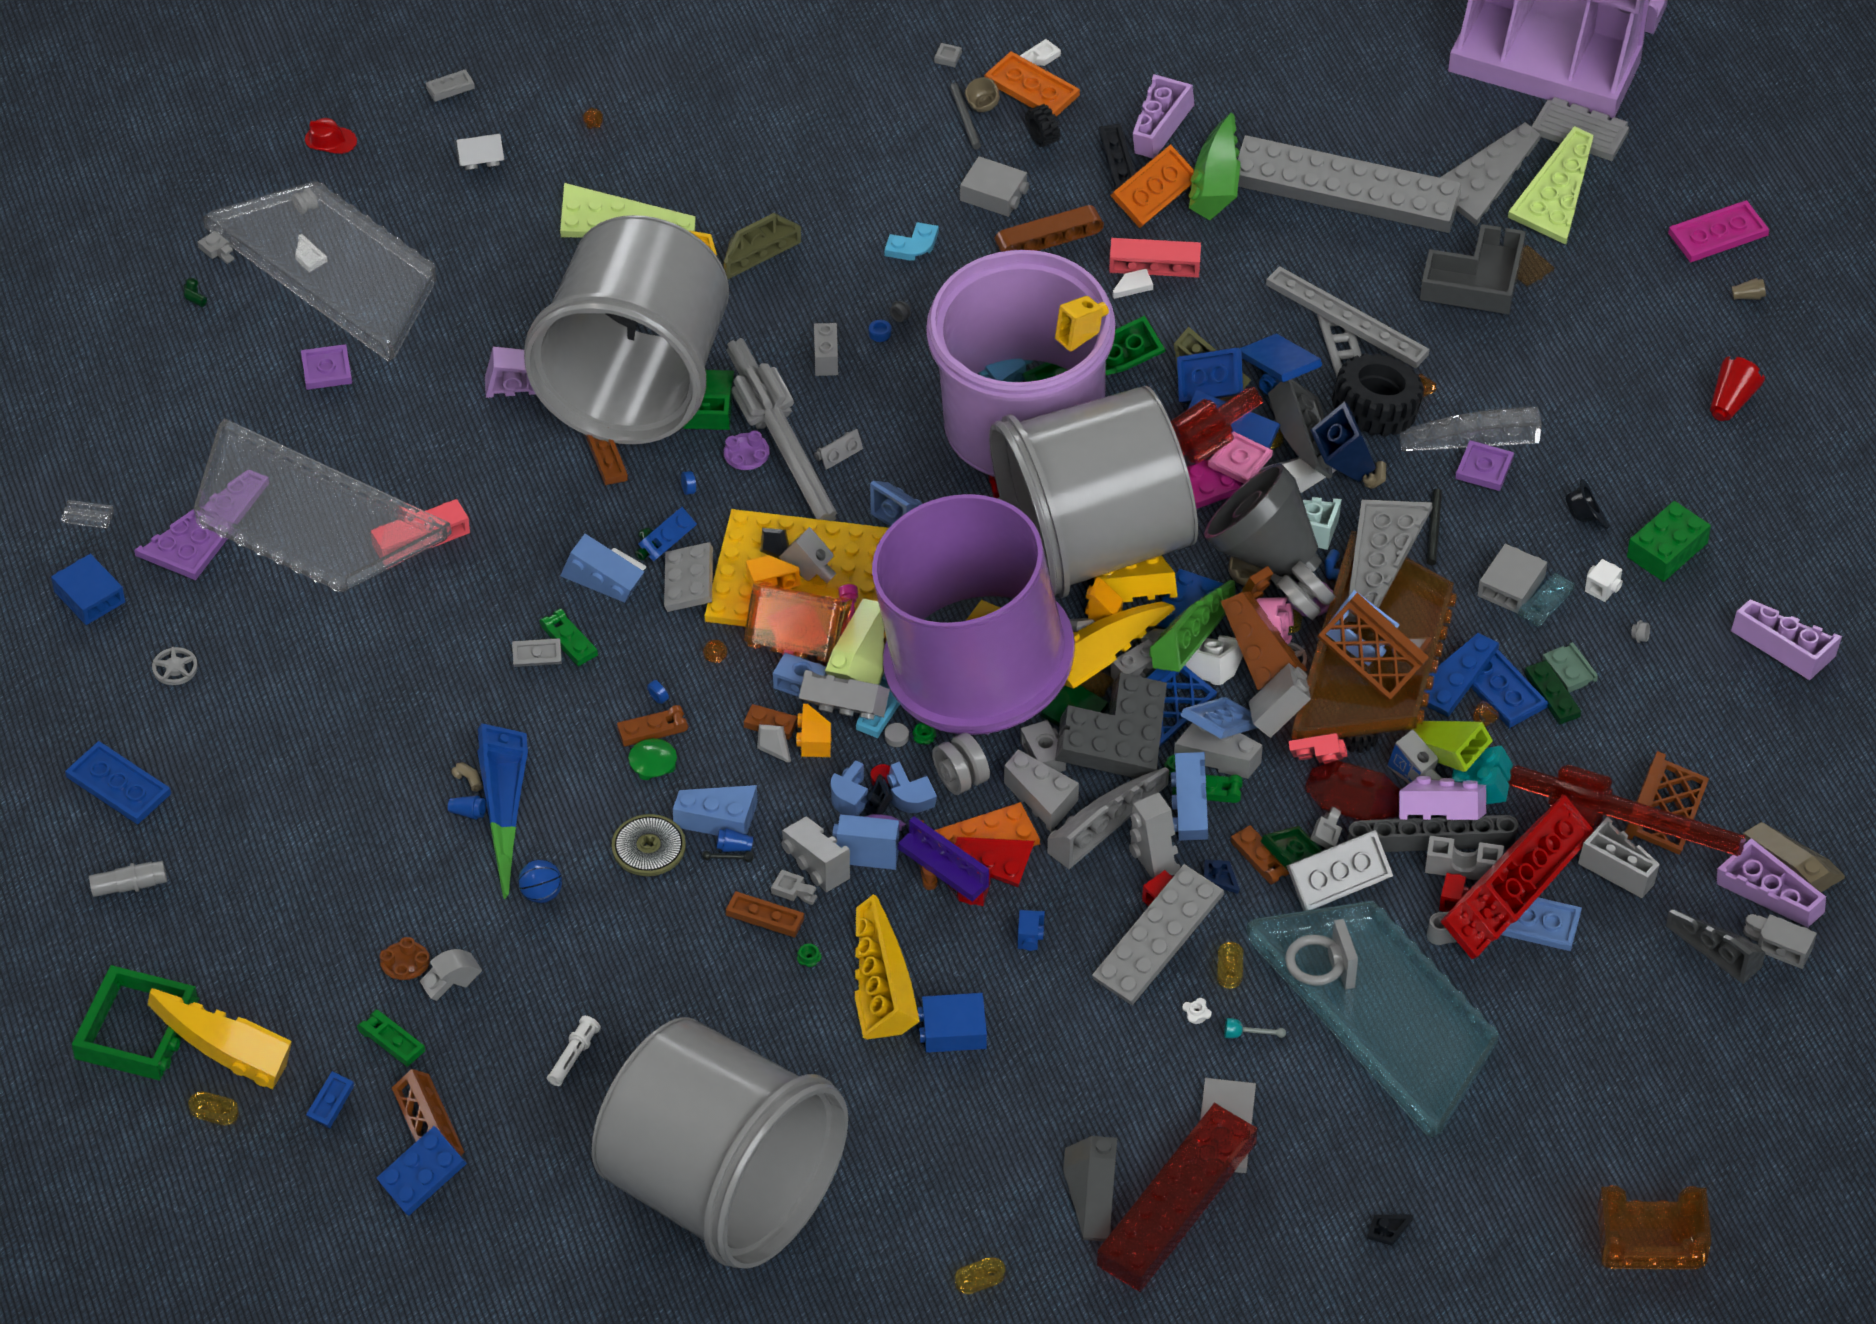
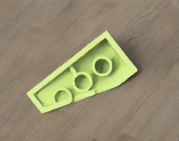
M868 599L861 601L831 653L825 669L828 675H833L835 678L880 684L884 674L885 629L878 601Z

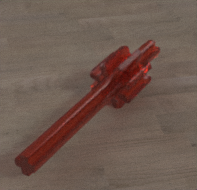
M1250 386L1219 408L1216 407L1213 401L1203 399L1173 419L1171 424L1183 456L1186 455L1187 460L1191 463L1199 464L1231 443L1234 439L1231 433L1233 431L1231 424L1263 403L1258 390Z
M1518 765L1513 766L1511 770V778L1508 781L1510 786L1549 797L1548 804H1550V807L1559 798L1566 795L1592 828L1598 827L1603 821V815L1735 856L1741 855L1743 852V845L1746 841L1745 835L1612 795L1613 788H1610L1612 779L1608 776L1572 765L1562 766L1558 771V778Z

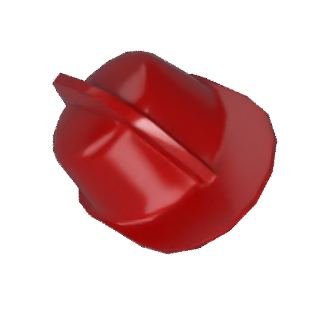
M320 118L316 121H311L309 124L310 130L305 135V143L308 147L330 153H348L357 144L356 135L351 130L339 127L330 118Z

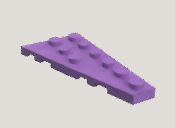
M251 471L246 472L227 486V490L218 496L214 494L208 499V503L202 507L197 506L172 523L169 530L161 535L157 534L152 537L151 542L146 546L136 548L134 550L135 556L196 580L270 485L269 479Z

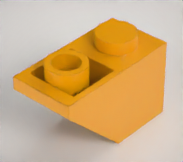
M770 555L746 561L747 578L755 597L800 586V570L798 566Z
M1096 577L1093 586L1089 585L1087 589L1086 599L1089 601L1085 610L1088 619H1092L1095 622L1123 611V599L1101 578Z
M803 704V713H798V728H802V731L797 732L796 746L801 747V757H831V723L809 704Z

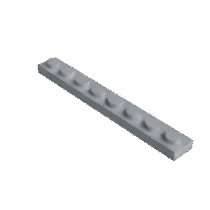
M1280 266L1266 280V286L1414 368H1417L1429 356L1430 349Z

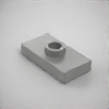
M466 69L426 82V89L434 102L475 89L474 82Z

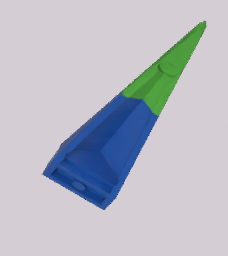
M481 723L478 728L479 749L477 753L502 894L505 899L509 894L515 829L528 754L527 734Z

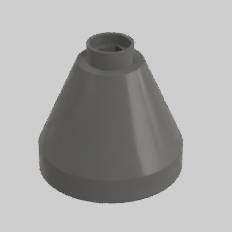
M1280 463L1262 470L1234 492L1214 514L1204 532L1206 539L1219 552L1261 569L1268 566L1274 574L1280 577L1284 575L1292 576L1297 582L1300 580L1292 573V567L1299 560L1312 572L1318 568L1322 561L1316 554L1318 544L1296 479Z

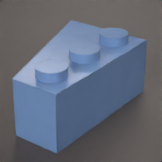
M584 534L571 551L560 576L625 603L639 584L644 571L587 534Z
M757 785L679 790L673 807V822L681 829L718 836L719 829L725 830V828L747 835L757 806Z

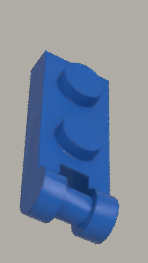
M681 507L639 542L638 545L642 549L645 548L650 554L649 558L654 562L694 528L697 523Z

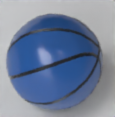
M534 860L525 865L521 870L518 880L519 889L526 899L536 903H546L559 894L562 887V875L553 863L546 860Z

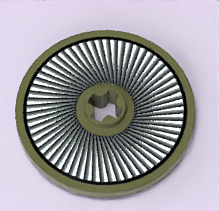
M655 814L639 815L625 821L618 827L612 839V853L616 862L624 870L639 876H656L670 871L682 860L686 849V841L682 829L671 819Z

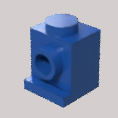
M1020 910L1018 949L1038 950V940H1043L1045 911Z

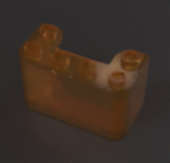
M764 581L753 583L743 641L747 642V646L752 648L769 646L770 651L784 653L785 650L794 651V656L807 658L809 654L817 656L816 660L828 662L836 643L848 625L853 599L840 597V599L832 598V596L828 595L821 596L785 589L777 585L772 587V583Z
M1614 1185L1601 1187L1597 1210L1602 1264L1605 1267L1612 1269H1699L1706 1265L1712 1242L1706 1188L1686 1187L1679 1193L1677 1202L1665 1200L1657 1202L1633 1200L1627 1202L1624 1189Z

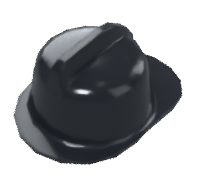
M1581 479L1580 487L1566 496V502L1572 516L1582 522L1598 520L1601 525L1608 529V520L1597 504L1588 483Z

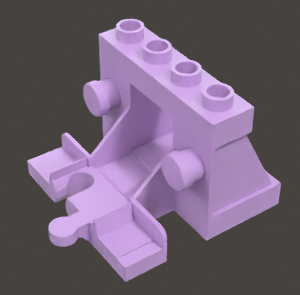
M1468 0L1462 30L1450 52L1448 71L1552 101L1556 97L1568 101V106L1574 103L1589 108V112L1595 110L1613 118L1616 116L1641 62L1645 32L1654 34L1667 7V0Z

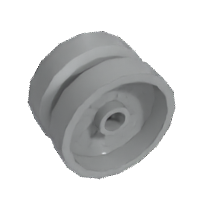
M1299 560L1292 567V573L1300 581L1296 583L1290 576L1284 575L1276 584L1299 611L1302 610L1313 620L1321 613L1320 607L1313 599L1316 597L1323 605H1329L1336 596Z
M963 732L953 737L951 743L943 742L932 750V757L938 775L944 785L954 795H960L971 788V784L978 786L990 778L989 765L985 754L977 741L968 733Z

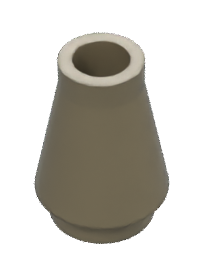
M1754 278L1737 286H1732L1733 299L1761 300V297H1766L1764 280Z

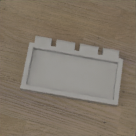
M1556 97L1552 101L1547 100L1532 125V128L1541 134L1540 137L1561 144L1575 126L1594 135L1590 154L1613 161L1629 133L1627 121L1615 117L1610 121L1609 115L1595 110L1590 114L1589 108L1574 103L1569 107L1568 101Z

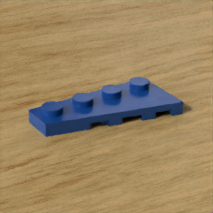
M1477 633L1407 691V697L1449 717L1499 649V643Z

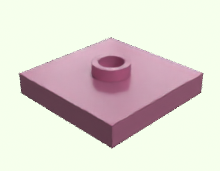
M1233 431L1210 458L1208 466L1245 484L1258 474L1273 456V450Z

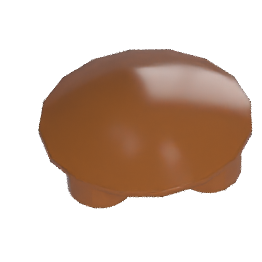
M411 937L402 938L400 942L390 945L380 953L382 970L389 977L398 980H409L418 977L427 970L430 964V955L426 948L416 943Z

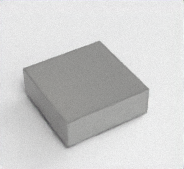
M941 43L934 57V63L955 67L962 54V48Z

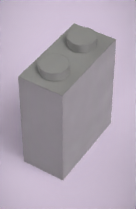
M978 156L960 184V201L1009 217L1012 210L1017 209L1021 196L1025 195L1028 191L1027 172Z
M1504 544L1480 579L1478 596L1517 614H1521L1546 576L1547 561L1521 551L1516 547Z
M1288 663L1249 701L1253 724L1270 738L1311 700L1310 687L1306 679L1307 675L1301 668H1294Z

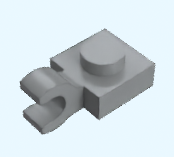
M216 231L197 242L198 248L212 259L218 256L226 264L234 260V257L230 255L233 249L230 247L229 241Z
M1331 807L1330 813L1326 812L1324 817L1321 816L1315 824L1310 839L1326 849L1336 846L1342 830L1340 826L1336 825L1341 811Z
M781 870L771 886V894L794 901L798 896L805 903L813 905L817 899V895L814 894L816 891L815 886L804 884V877Z

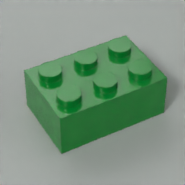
M1673 501L1630 538L1627 558L1664 582L1708 544L1711 525L1676 501Z

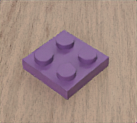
M346 344L301 350L306 390L352 384Z
M1470 440L1457 469L1455 479L1500 491L1513 461L1514 452Z

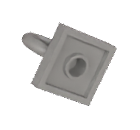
M1344 919L1334 920L1332 939L1322 935H1306L1295 940L1287 949L1285 955L1286 967L1289 973L1298 981L1308 985L1320 986L1329 984L1340 976L1345 990L1355 988L1358 957ZM1307 945L1324 946L1328 948L1329 961L1333 969L1327 974L1319 976L1306 974L1296 965L1295 957L1297 952Z

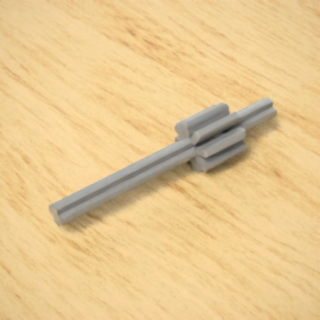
M740 338L737 341H730L727 344L729 348L726 351L739 373L733 381L735 386L732 387L731 391L748 424L755 425L757 429H764L767 425L816 519L834 521L837 512L786 419L792 412L790 407L793 406L794 400L777 368H770L767 363H762L758 367L744 339Z

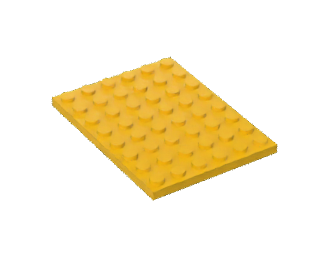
M731 509L712 584V602L707 604L705 622L772 630L767 616L811 599L826 636L840 638L847 627L845 604L839 598V587L846 584L857 586L858 598L854 603L855 611L863 599L878 601L872 575V562L877 545L889 528ZM810 527L833 553L834 556L827 565L836 572V575L828 583L824 582L817 574L809 581L800 576V586L772 592L767 595L754 596L747 578L746 561L767 556V554L760 551L762 528L786 530L790 546L793 541ZM884 631V644H886L887 638Z

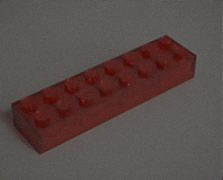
M1214 1102L1100 1246L1097 1253V1266L1141 1292L1236 1171L1240 1163L1256 1145L1258 1128Z

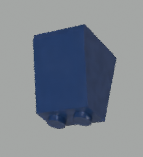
M1343 402L1311 429L1325 464L1358 482L1363 479L1365 474L1368 475L1376 469L1346 402Z

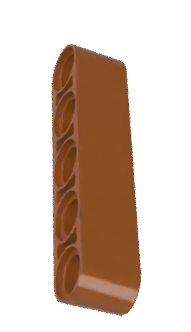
M1086 205L1003 229L996 234L994 240L1001 252L1010 250L1039 251L1097 234L1103 229L1104 222L1094 206Z

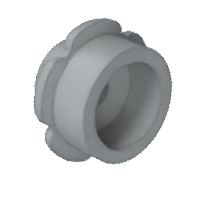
M1639 620L1637 624L1632 626V638L1636 639L1638 644L1641 641L1647 642L1650 635V625Z

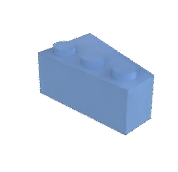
M1205 752L1175 753L1176 772H1171V787H1176L1177 795H1172V810L1177 809L1178 817H1173L1174 830L1178 832L1179 841L1208 839Z

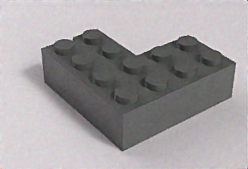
M1481 224L1474 256L1429 249L1422 278L1420 300L1510 314L1524 251L1526 231L1506 228L1504 246H1499L1501 227Z
M1120 672L1112 685L1109 714L1068 705L1060 718L1058 734L1060 738L1057 742L1055 761L1132 778H1138L1156 771L1167 683Z

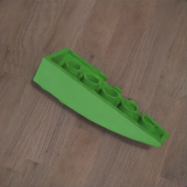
M1230 113L1218 123L1201 148L1194 173L1191 177L1189 209L1208 220L1214 218L1237 197L1241 165L1240 161L1236 159L1239 155V149L1235 148L1238 140L1234 136L1236 124L1233 113Z
M1229 580L1195 601L1169 624L1150 647L1149 656L1152 658L1153 668L1176 672L1181 671L1226 615L1221 601L1236 595L1234 580Z

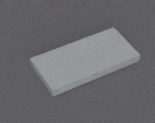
M1376 830L1287 865L1304 912L1313 910L1393 876Z
M1205 1078L1195 1168L1239 1173L1247 1172L1256 1083Z

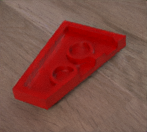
M957 837L955 845L987 868H991V878L1018 887L1035 841Z

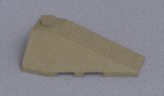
M1763 822L1743 833V837L1747 841L1752 838L1820 892L1825 891L1845 878V875L1829 859Z

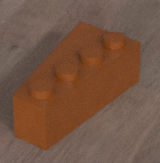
M1250 591L1241 592L1221 601L1257 690H1261L1288 663L1294 668L1299 667L1304 672L1308 671L1304 664H1301L1296 657L1293 649L1282 638L1279 630L1268 619L1267 614Z

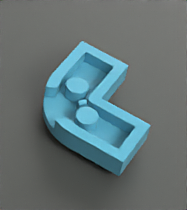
M917 222L912 238L890 234L885 247V256L915 260V256L926 252L930 254L939 232V226Z

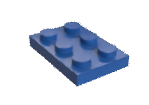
M1240 348L1177 357L1179 402H1191L1196 390L1215 398L1243 395L1242 354Z
M1179 568L1175 576L1178 597L1170 598V594H1165L1162 599L1163 602L1174 605L1175 610L1156 626L1166 629L1185 609L1223 583Z
M433 1126L376 1178L409 1216L467 1163L439 1129Z

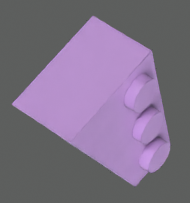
M1429 776L1416 777L1414 781L1399 791L1400 819H1407L1409 815H1423V820H1431V815L1447 816V820H1478L1486 814V785L1478 784L1474 780L1460 783L1454 782V779L1443 778L1438 781L1431 780Z

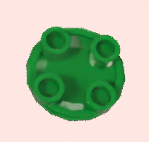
M652 738L637 743L630 750L628 759L631 768L638 773L639 778L649 780L652 777L672 773L676 768L677 755L676 750L670 743Z

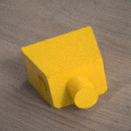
M1083 296L1060 305L1055 339L1070 352L1075 350L1099 333L1101 319L1109 313L1107 305L1104 302L1097 304L1089 296Z

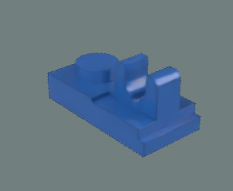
M332 1071L306 1116L330 1129L353 1090L354 1082Z

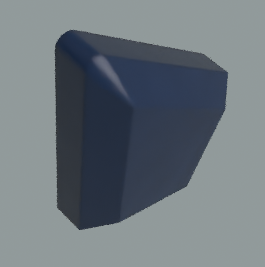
M1205 860L1204 877L1224 890L1239 894L1240 889L1230 861Z

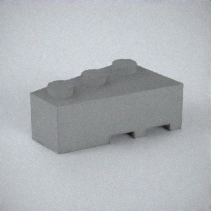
M805 670L799 699L818 705V710L832 713L833 709H836L842 715L853 717L854 713H859L861 718L874 720L875 716L884 718L890 689L877 684L835 678V676L828 674L827 676H822Z
M1019 749L1004 765V784L1022 803L1025 802L1032 809V813L1046 824V828L1050 832L1053 831L1078 802V782Z

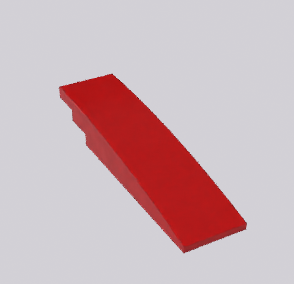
M1563 795L1496 861L1440 922L1471 959L1477 958L1492 941L1498 939L1510 924L1516 922L1580 851L1583 843L1595 830L1566 795Z

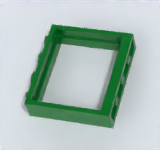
M110 965L72 1043L74 1058L160 1081L166 1068H170L171 1057L174 1052L178 1051L181 1043V1036L168 1026L153 1058L94 1044V1040L121 986L150 993V990L154 988L181 997L184 1003L188 1005L193 1002L198 1003L199 1001L196 987Z

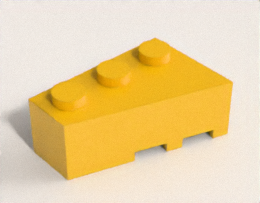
M1162 555L1097 576L1123 599V603L1133 602V597L1147 596L1148 600H1155V595L1170 594V598L1178 597L1175 572Z

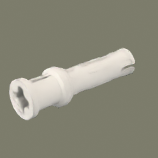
M582 1016L579 1020L580 1025L575 1032L570 1034L568 1046L547 1076V1080L555 1086L562 1084L580 1053L589 1048L591 1038L601 1029L600 1024L592 1017Z

